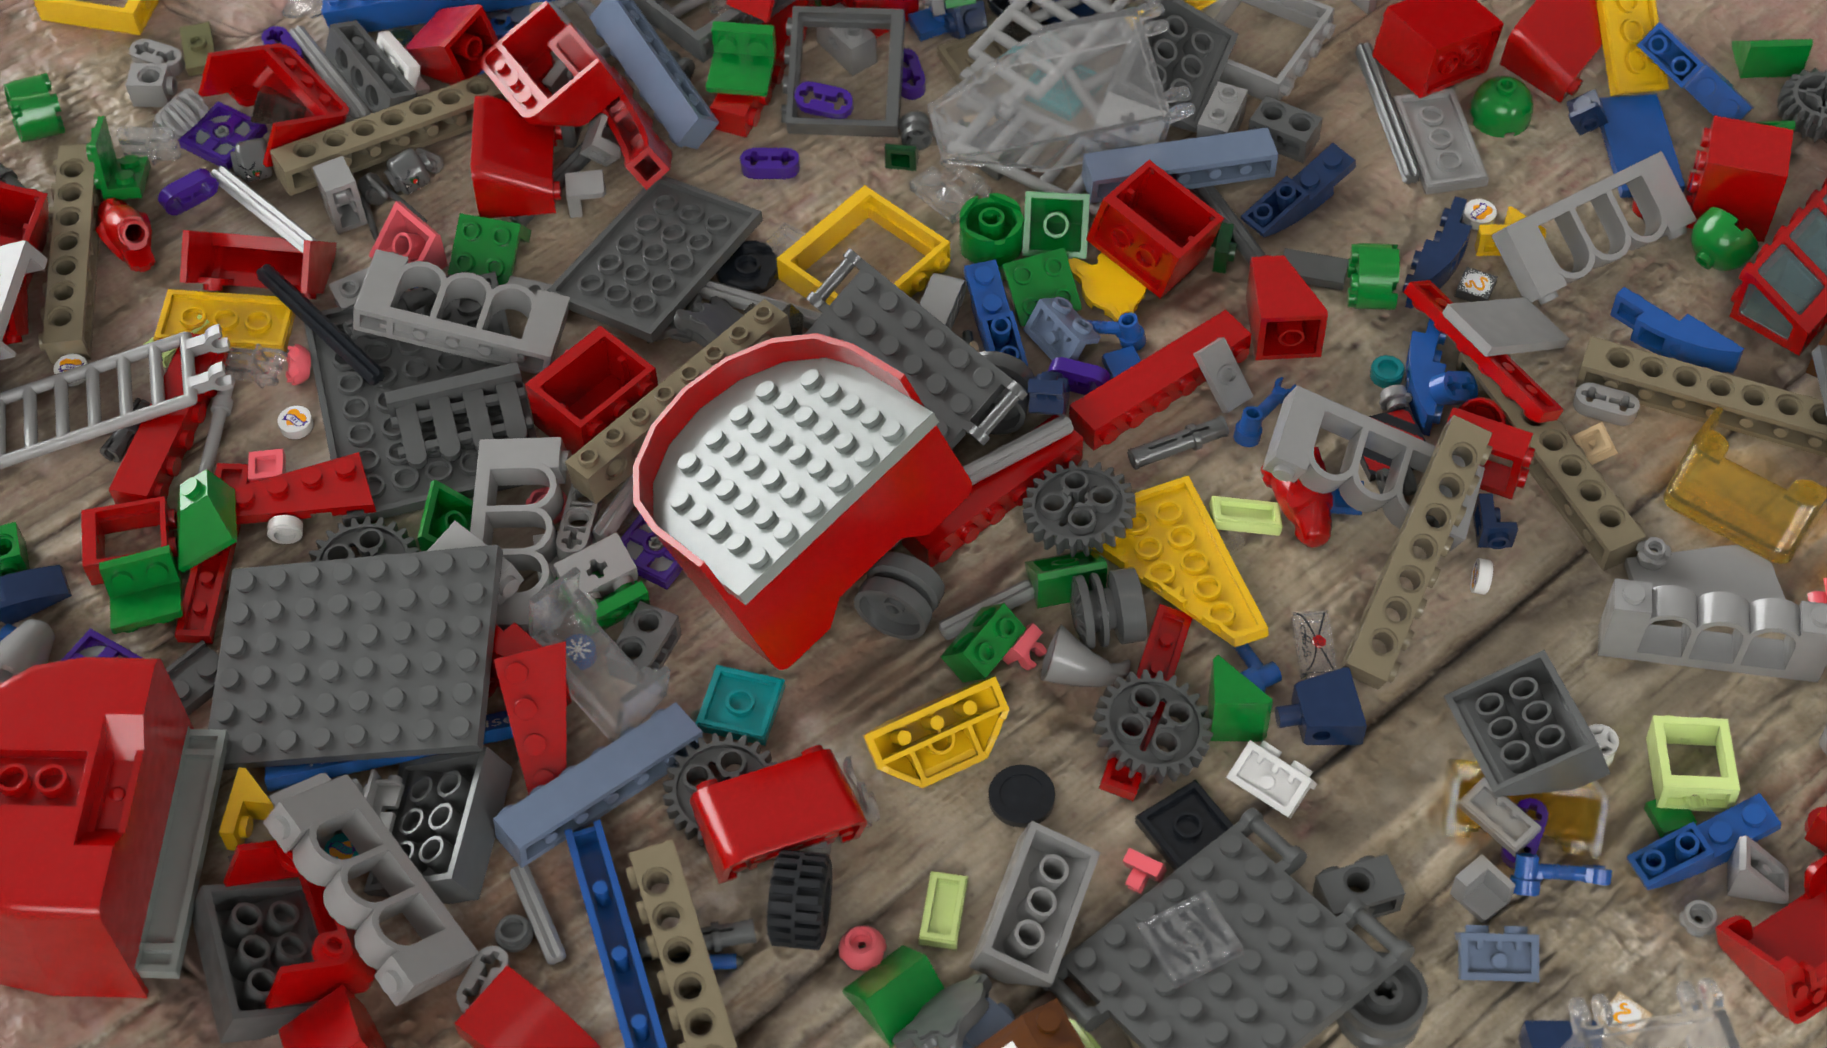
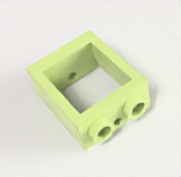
M1653 715L1646 742L1657 808L1724 812L1735 806L1740 793V785L1728 719ZM1667 744L1716 746L1721 777L1671 775Z

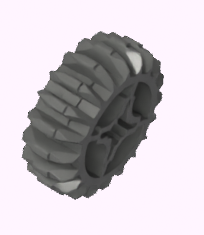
M1814 68L1811 72L1803 69L1800 74H1793L1782 86L1777 99L1778 116L1783 121L1795 120L1796 128L1794 133H1801L1802 139L1811 137L1814 143L1818 139H1823L1827 143V69L1824 72H1819L1817 68Z

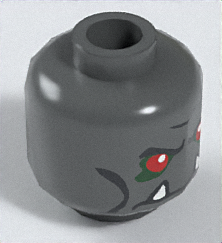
M257 138L236 143L235 151H230L235 175L241 176L245 182L267 179L273 175V166L265 167L263 165L267 148V141L265 139Z
M408 148L387 160V169L384 170V173L396 193L401 191L409 195L430 183L431 177L428 171L433 169L424 152L418 155L414 149Z

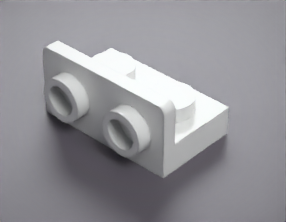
M390 31L379 32L376 44L416 90L418 95L428 94L430 86L420 76V65Z
M1250 740L1226 778L1291 819L1309 789L1314 790L1317 785L1315 781L1309 778L1313 771L1296 760L1291 765L1279 759L1282 752L1264 740L1260 746Z

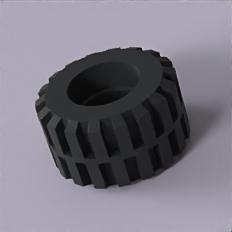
M783 849L779 852L773 865L767 907V934L772 946L819 950L827 933L832 896L833 871L828 854Z

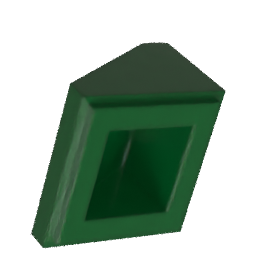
M885 143V168L907 171L917 170L919 151L916 146Z

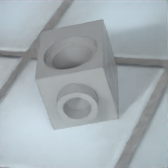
M132 63L125 85L133 107H164L172 100V96L176 95L178 88L177 79L175 76H172L169 65L161 63Z

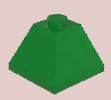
M208 469L194 477L188 478L179 487L177 542L178 570L182 573L237 542L235 489Z

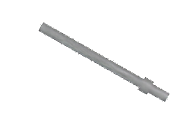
M234 388L219 391L218 395L213 398L211 405L213 415L198 474L206 469L210 472L213 471L225 420L232 411L234 402L231 397Z

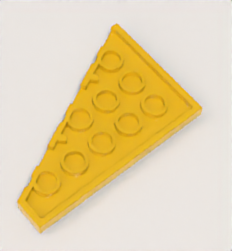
M1189 475L1136 492V518H1132V529L1125 528V539L1115 536V547L1104 543L1103 553H1098L1121 569L1135 568L1139 581L1233 647L1268 637V626Z

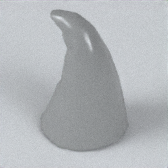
M1061 624L1045 654L1041 669V680L1078 687L1113 685L1117 677L1124 679L1128 676L1131 661L1127 659L1121 663H1110L1105 658L1091 651Z

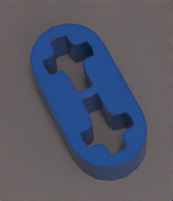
M1447 371L1430 378V392L1437 404L1461 405L1468 399L1478 397L1476 380L1467 371Z

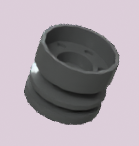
M1128 567L1110 570L1107 587L1103 588L1097 573H1090L1089 590L1084 576L1072 577L1070 608L1073 625L1080 642L1090 650L1094 649L1096 632L1100 646L1103 648L1108 647L1110 643V630L1115 631L1122 645L1146 640L1147 621L1145 604L1135 568Z

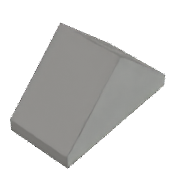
M1747 835L1741 836L1727 862V896L1778 904L1788 903L1789 869Z

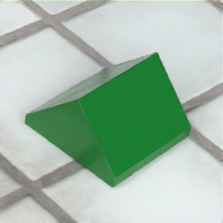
M1813 39L1732 41V50L1740 78L1791 77L1793 74H1800L1805 68L1813 46Z
M1025 191L1022 256H1034L1064 247L1067 258L1087 259L1088 241L1086 238L1089 225L1090 194Z
M435 479L430 483L417 537L421 552L427 551L454 521L458 522L468 531L471 528L473 500Z
M1090 549V554L1087 557L1083 551H1078L1074 557H1071L1070 553L1025 562L1029 581L1035 589L1034 599L1037 609L1070 603L1072 593L1071 580L1073 576H1084L1089 590L1090 573H1097L1103 588L1106 587L1107 561L1093 549Z
M1217 655L1213 658L1208 692L1209 719H1212L1209 731L1213 733L1210 741L1249 742L1251 740L1252 742H1262L1267 737L1273 699L1221 656Z
M902 945L884 958L878 966L872 967L842 989V992L885 1043L892 1048L895 1046L892 1042L895 1034L911 1023L921 1008L945 988L928 957L923 953Z

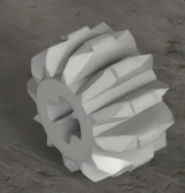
M190 88L184 89L155 115V122L166 135L172 139H179L204 117L209 107L198 93H195Z

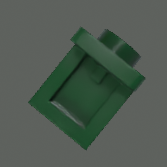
M1222 222L1211 247H1216L1212 272L1225 274L1228 261L1234 262L1237 243L1232 242L1234 224Z

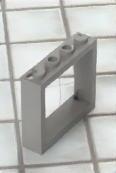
M1217 0L1212 3L1204 13L1223 25L1242 1L1312 29L1277 78L1228 59L1219 82L1247 89L1248 95L1260 100L1268 96L1281 101L1283 96H1289L1297 77H1302L1305 74L1310 59L1318 56L1323 41L1331 38L1336 27L1333 24L1335 8L1315 0Z

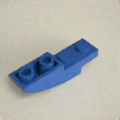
M1661 22L1637 45L1681 88H1685L1713 116L1742 120L1754 108L1733 88V85L1720 72Z
M996 259L965 265L964 275L971 297V309L984 350L1010 354L1022 360L1028 366L1013 311H1010Z
M1623 287L1616 294L1610 315L1633 329L1630 340L1655 354L1707 367L1715 371L1734 373L1737 369L1744 348L1710 328L1704 322L1697 320L1688 313L1679 321L1668 312L1661 310L1626 287Z
M1430 318L1426 333L1412 331L1405 372L1407 393L1412 395V401L1409 402V406L1421 433L1425 436H1430L1433 423L1440 424L1444 405L1437 404L1431 395L1429 388L1430 378L1444 373L1446 364L1440 363L1442 350H1437L1436 348L1437 344L1444 345L1447 334L1437 330Z
M1758 793L1697 826L1693 821L1626 856V859L1647 890L1655 889L1685 880L1728 862L1739 837L1747 835L1754 842H1757L1780 830L1781 822L1761 793Z

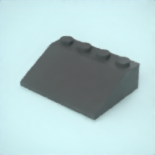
M1148 0L1144 5L1103 99H1105L1107 92L1165 113L1166 117L1163 124L1196 132L1197 124L1220 80L1239 34L1183 0Z
M1545 650L1444 695L1495 797L1576 790L1611 774L1597 740Z
M487 746L483 747V751L448 753L402 762L397 776L403 779L402 784L405 786L398 809H387V812H394L396 815L392 830L393 837L441 902L445 904L479 900L496 837L493 818L503 809L513 768ZM370 871L364 893L370 896L390 898V895L374 873Z
M300 880L267 881L225 887V884L202 885L194 901L192 921L220 1043L260 1040L279 1034L278 1030L318 1002L312 1001L267 1009L265 1004L280 967L314 962L311 949L315 939L319 936V932Z

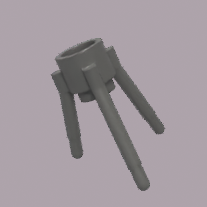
M367 173L359 179L357 188L361 193L360 198L365 216L375 241L379 234L370 205H381L388 197L394 201L401 202L427 223V220L397 195L389 185H385L376 173Z

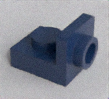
M976 0L974 4L946 9L947 15L944 16L945 28L953 38L963 39L966 37L965 35L988 28L983 0Z
M1596 89L1566 102L1569 110V119L1579 136L1609 123Z
M1479 493L1473 511L1477 548L1503 549L1512 547L1518 532L1517 522H1501L1500 508L1494 506L1493 493Z

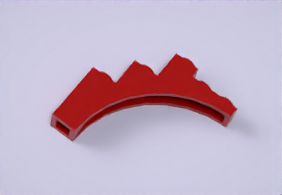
M570 22L550 39L547 45L574 77L597 58L624 92L600 113L608 116L606 122L622 150L625 167L647 190L670 170L673 152L653 131V120L633 98L634 89L614 66L611 67Z

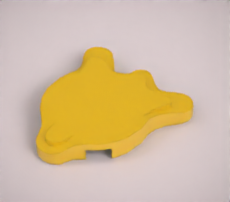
M1103 253L1098 255L1097 264L1094 265L1077 258L1068 260L1073 278L1081 285L1085 303L1091 309L1092 305L1104 310V315L1110 317L1113 321L1118 322L1119 317L1125 313H1134L1138 309L1139 302L1145 299L1146 287Z

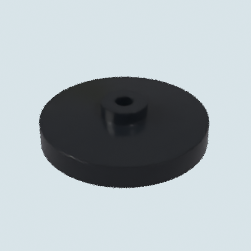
M1013 765L1000 771L991 781L988 796L989 805L993 814L1003 823L1013 827L1026 828L1031 821L1039 824L1051 814L1055 804V788L1052 780L1042 770L1030 765Z

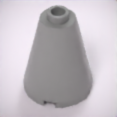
M26 620L0 641V683L33 665L48 663L55 641V634L49 624L42 620Z

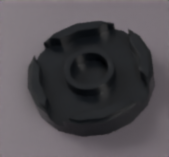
M755 240L744 241L716 272V277L721 284L756 294L764 293L773 287L778 280V256L765 243Z

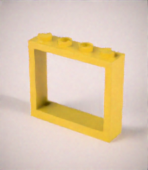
M76 0L33 1L40 19L44 21L141 35L160 0H128L124 8Z
M864 185L777 257L778 279L805 298L811 291L815 293L823 283L807 273L806 270L866 219L870 218L925 255L924 258L893 283L909 297H912L917 292H921L926 288L933 273H943L951 263L950 241ZM833 291L825 302L830 305L839 294Z

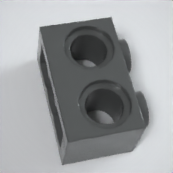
M1265 96L1250 118L1248 130L1268 127L1278 154L1304 164L1320 139L1323 118Z
M640 601L634 613L630 612L626 616L623 623V631L618 639L612 640L607 648L606 659L608 660L611 676L649 690L682 635L679 616ZM649 629H655V630L650 631V632H645L646 630H649ZM631 657H638L636 659L629 660V658Z

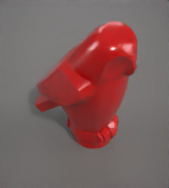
M108 198L103 201L97 213L99 225L95 228L101 240L120 260L128 264L131 271L145 273V271L150 270L156 261L151 251L152 227L148 215L145 212L137 211L127 203L116 198Z
M1314 447L1315 460L1321 469L1326 471L1319 448ZM1262 465V479L1267 487L1272 488L1281 510L1295 526L1296 538L1309 548L1320 547L1327 543L1332 531V492L1323 494L1314 492L1305 487L1299 479L1294 483L1278 480L1272 473L1263 470Z

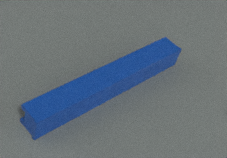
M601 820L593 821V827L572 832L571 828L566 829L564 833L625 1048H667Z

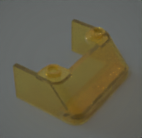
M1717 406L1693 438L1668 483L1663 496L1664 502L1672 510L1771 562L1779 564L1788 563L1796 555L1826 512L1827 486L1823 487L1812 480H1797L1787 490L1724 458L1729 449V443L1724 436L1715 431L1724 410Z
M1447 759L1441 822L1445 836L1470 838L1471 832H1479V829H1482L1457 807L1458 801L1485 777L1477 761ZM1598 781L1591 782L1576 790L1507 796L1516 805L1523 799L1533 798L1541 801L1546 806L1548 820L1542 838L1555 840L1556 843L1562 845V851L1566 853L1584 855L1585 850H1588L1593 858L1601 859L1610 798ZM1528 810L1527 815L1533 820H1538L1535 818L1536 812Z

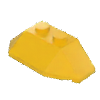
M996 676L952 691L894 717L862 736L877 770L919 788H925L988 759L1010 709Z

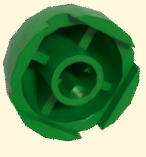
M1495 76L1487 79L1477 87L1470 103L1469 116H1472L1475 128L1486 135L1504 138L1505 133L1515 132L1514 136L1525 131L1530 124L1533 114V98L1527 86L1520 80L1509 76Z
M1711 207L1700 216L1692 229L1690 237L1692 248L1696 253L1695 260L1705 269L1714 268L1719 271H1732L1746 264L1759 249L1758 241L1747 227L1742 232L1734 225L1738 221L1736 217L1715 207Z

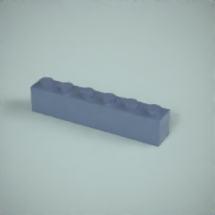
M602 0L589 17L596 27V33L606 41L611 49V55L621 63L625 69V75L635 83L640 91V97L655 112L654 117L656 120L664 125L669 133V139L679 147L698 149L718 125L719 121L634 0Z
M1267 127L1083 154L1082 179L1087 194H1090V203L1102 202L1103 198L1148 160H1151L1185 188L1193 189L1275 177L1279 154Z
M676 702L666 709L657 710L650 719L636 728L627 729L619 739L606 747L597 748L589 758L578 765L567 767L561 772L559 777L548 784L537 786L527 797L518 803L504 807L493 818L497 840L518 865L523 868L565 841L564 830L569 828L572 829V832L582 830L593 823V821H596L667 775L668 767L678 768L674 758L675 755L686 758L688 756L685 748L686 745L691 746L695 750L700 748L698 738L701 737L703 739L702 730Z

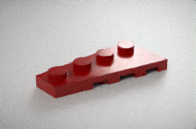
M359 452L234 488L237 525L268 522L272 517L278 515L297 516L299 519L312 518V514L331 512L332 516L347 515V511L363 509L364 513L376 512Z
M566 640L494 659L528 795L537 786L546 785L559 777L561 772L567 768Z

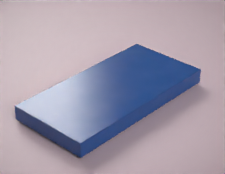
M1658 95L1600 98L1609 122L1600 126L1613 174L1662 151L1684 193L1685 182ZM1626 184L1618 187L1620 198L1633 197Z

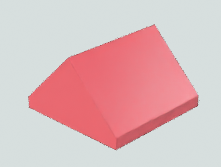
M395 201L368 256L373 259L374 253L378 249L409 257L408 263L415 261L429 262L438 266L441 270L448 266L441 235L404 204Z

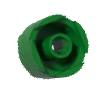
M47 73L3 84L6 102L11 110L12 121L21 143L65 133L61 116H56L57 112H61L56 93L49 94V91H52V86Z
M989 193V197L979 199V195L969 199L960 210L959 239L962 256L973 263L996 259L998 268L1002 264L1015 260L1023 249L1024 217L1018 202L1000 193Z
M1351 244V255L1348 259L1347 276L1351 278L1347 294V307L1378 310L1396 309L1398 293H1393V290H1396L1400 275L1398 244Z

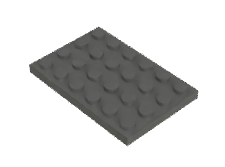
M662 176L647 190L643 188L551 285L547 292H556L570 297L569 310L654 343L673 322L676 311L684 309L760 225L763 221L762 212L673 178Z

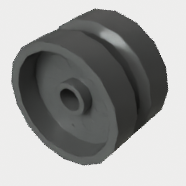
M997 351L979 352L1028 391L1029 378L1033 379L1034 374L1022 360L1010 354ZM1006 388L977 420L976 426L980 425L1008 392ZM1029 395L1023 401L1019 400L990 434H1009L1019 430L1026 419Z
M887 552L869 569L867 579L861 584L854 597V607L863 620L883 634L898 639L912 640L920 638L925 633L932 619V613L938 607L945 593V585L940 576L921 560L904 553Z
M1377 952L1382 958L1389 954L1386 952ZM1408 961L1337 1019L1341 1033L1352 1045L1358 1048H1405L1414 1041L1428 1005V987L1423 974L1411 961Z

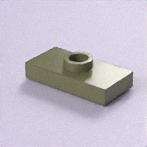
M210 22L180 27L188 76L203 74L208 53L216 52Z

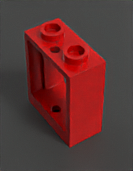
M1453 407L1447 422L1455 415L1492 432L1488 445L1493 447L1491 454L1513 461L1512 467L1487 460L1485 465L1482 466L1485 470L1480 485L1481 490L1512 500L1516 488L1523 489L1529 475V467L1536 450L1530 447L1533 433Z
M165 496L81 510L82 567L92 586L104 584L99 571L100 562L132 555L126 554L105 558V534L160 525L161 547L169 545L174 560L175 557H178L177 536H174V529H177V511L175 508L170 509Z

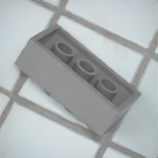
M1031 821L1017 840L969 967L1003 983L1051 987L1101 852Z

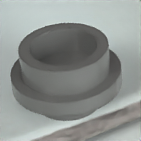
M516 914L505 916L495 929V939L498 946L507 952L524 950L529 946L534 935L529 920Z

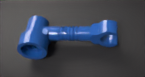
M1134 313L1121 315L1118 322L1087 320L1092 324L1093 329L1097 333L1116 335L1122 348L1134 346L1135 350L1138 351L1146 344L1144 329L1139 325L1138 317Z
M1280 377L1275 381L1271 394L1258 407L1248 406L1244 408L1241 420L1235 426L1233 434L1235 442L1244 447L1258 445L1262 435L1261 425L1263 420L1279 404H1283L1284 398L1297 385L1294 384L1292 388L1284 389L1281 387L1283 377Z
M1248 643L1233 647L1248 667V669L1240 673L1264 693L1265 688L1282 681V675L1276 663L1271 661L1264 665Z
M1521 852L1516 853L1514 874L1510 875V880L1515 884L1514 894L1538 896L1540 895V885L1543 879L1611 885L1612 870L1606 869L1604 865L1594 864L1582 866L1539 863V855Z

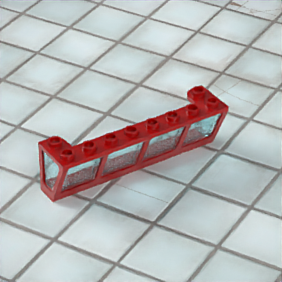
M1827 178L1820 191L1815 189L1806 202V207L1804 209L1799 207L1794 212L1787 227L1782 225L1773 238V243L1771 245L1766 243L1761 248L1754 264L1748 262L1739 276L1742 284L1736 288L1730 299L1734 305L1729 317L1798 356L1802 354L1827 325Z

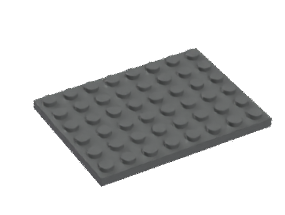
M495 272L479 275L490 283L492 289L499 286ZM456 299L448 304L442 320L476 328L483 307L472 299ZM435 301L415 312L430 316ZM354 306L343 311L340 307L322 310L321 312L346 334L343 322L353 319ZM501 310L493 315L487 331L511 336L505 310ZM304 323L330 459L333 460L359 452L376 508L374 513H364L363 509L347 511V515H342L344 526L351 527L352 518H355L358 524H363L366 516H369L372 522L380 517L389 518L424 509L430 483L434 479L467 498H473L478 451L475 448L474 442L460 445L462 453L455 461L445 460L440 450L427 453L428 462L423 468L414 469L410 467L407 458H399L397 448L404 446L400 428L393 429L384 392L500 365L368 333L354 341V343L383 369V374L385 375L383 381H379L377 385H370ZM526 396L525 399L520 400L524 418L531 417L532 419ZM500 404L487 407L491 426L504 423ZM467 412L453 415L458 434L471 431ZM433 420L420 423L424 441L437 439ZM535 428L527 429L528 438H537ZM505 434L496 436L494 439H508V436ZM524 485L498 486L497 492Z
M488 545L232 569L208 729L227 730L230 739L227 742V753L223 770L238 769V767L260 768L483 751L503 550L500 546Z

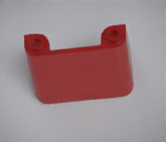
M1536 0L1511 31L1499 64L1559 103H1562L1568 94L1574 96L1583 83V80L1580 79L1583 69L1603 46L1596 0Z
M490 95L474 96L471 176L479 217L500 218L556 213V200H562L560 181L554 180V146H558V140H563L561 127L530 125L521 117L509 101Z
M816 745L802 751V756L719 783L717 779H710L696 786L697 791L691 795L690 804L719 884L737 879L736 872L742 871L747 867L749 870L755 869L759 863L776 858L782 849L798 851L825 841L828 845L835 842L837 835L840 836L842 844L860 838L867 825V821L831 749H823L822 745Z
M1827 855L1807 867L1804 873L1805 894L1752 928L1751 922L1741 915L1728 918L1715 927L1719 947L1771 1005L1794 1024H1801L1827 1007Z

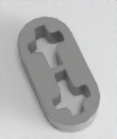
M139 39L132 43L129 48L133 63L168 64L172 76L179 75L185 69L182 53L175 47L151 39Z
M1588 382L1578 386L1573 399V407L1581 415L1626 426L1635 421L1640 408V402L1637 397L1629 392ZM1586 398H1593V402L1586 401ZM1620 406L1626 407V412L1619 410Z
M498 946L485 947L479 951L478 956L473 960L456 993L457 1003L462 1013L470 1006L467 999L468 996L475 997L479 989L480 993H482L507 965L511 968L509 957L504 949ZM497 959L500 968L493 967L487 976L488 972L485 964H493Z

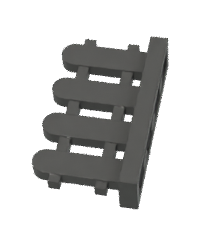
M518 362L384 392L393 429L400 428L404 446L397 448L399 458H407L409 466L414 469H421L426 466L428 452L440 450L445 460L455 461L461 456L462 450L460 445L474 442L476 450L479 451L480 439H494L496 436L507 434L508 439L528 438L527 429L534 428L531 417L524 418L520 400L525 399L526 395ZM500 404L504 423L491 426L487 407ZM467 412L471 431L458 434L453 415ZM433 420L437 439L424 441L420 423Z

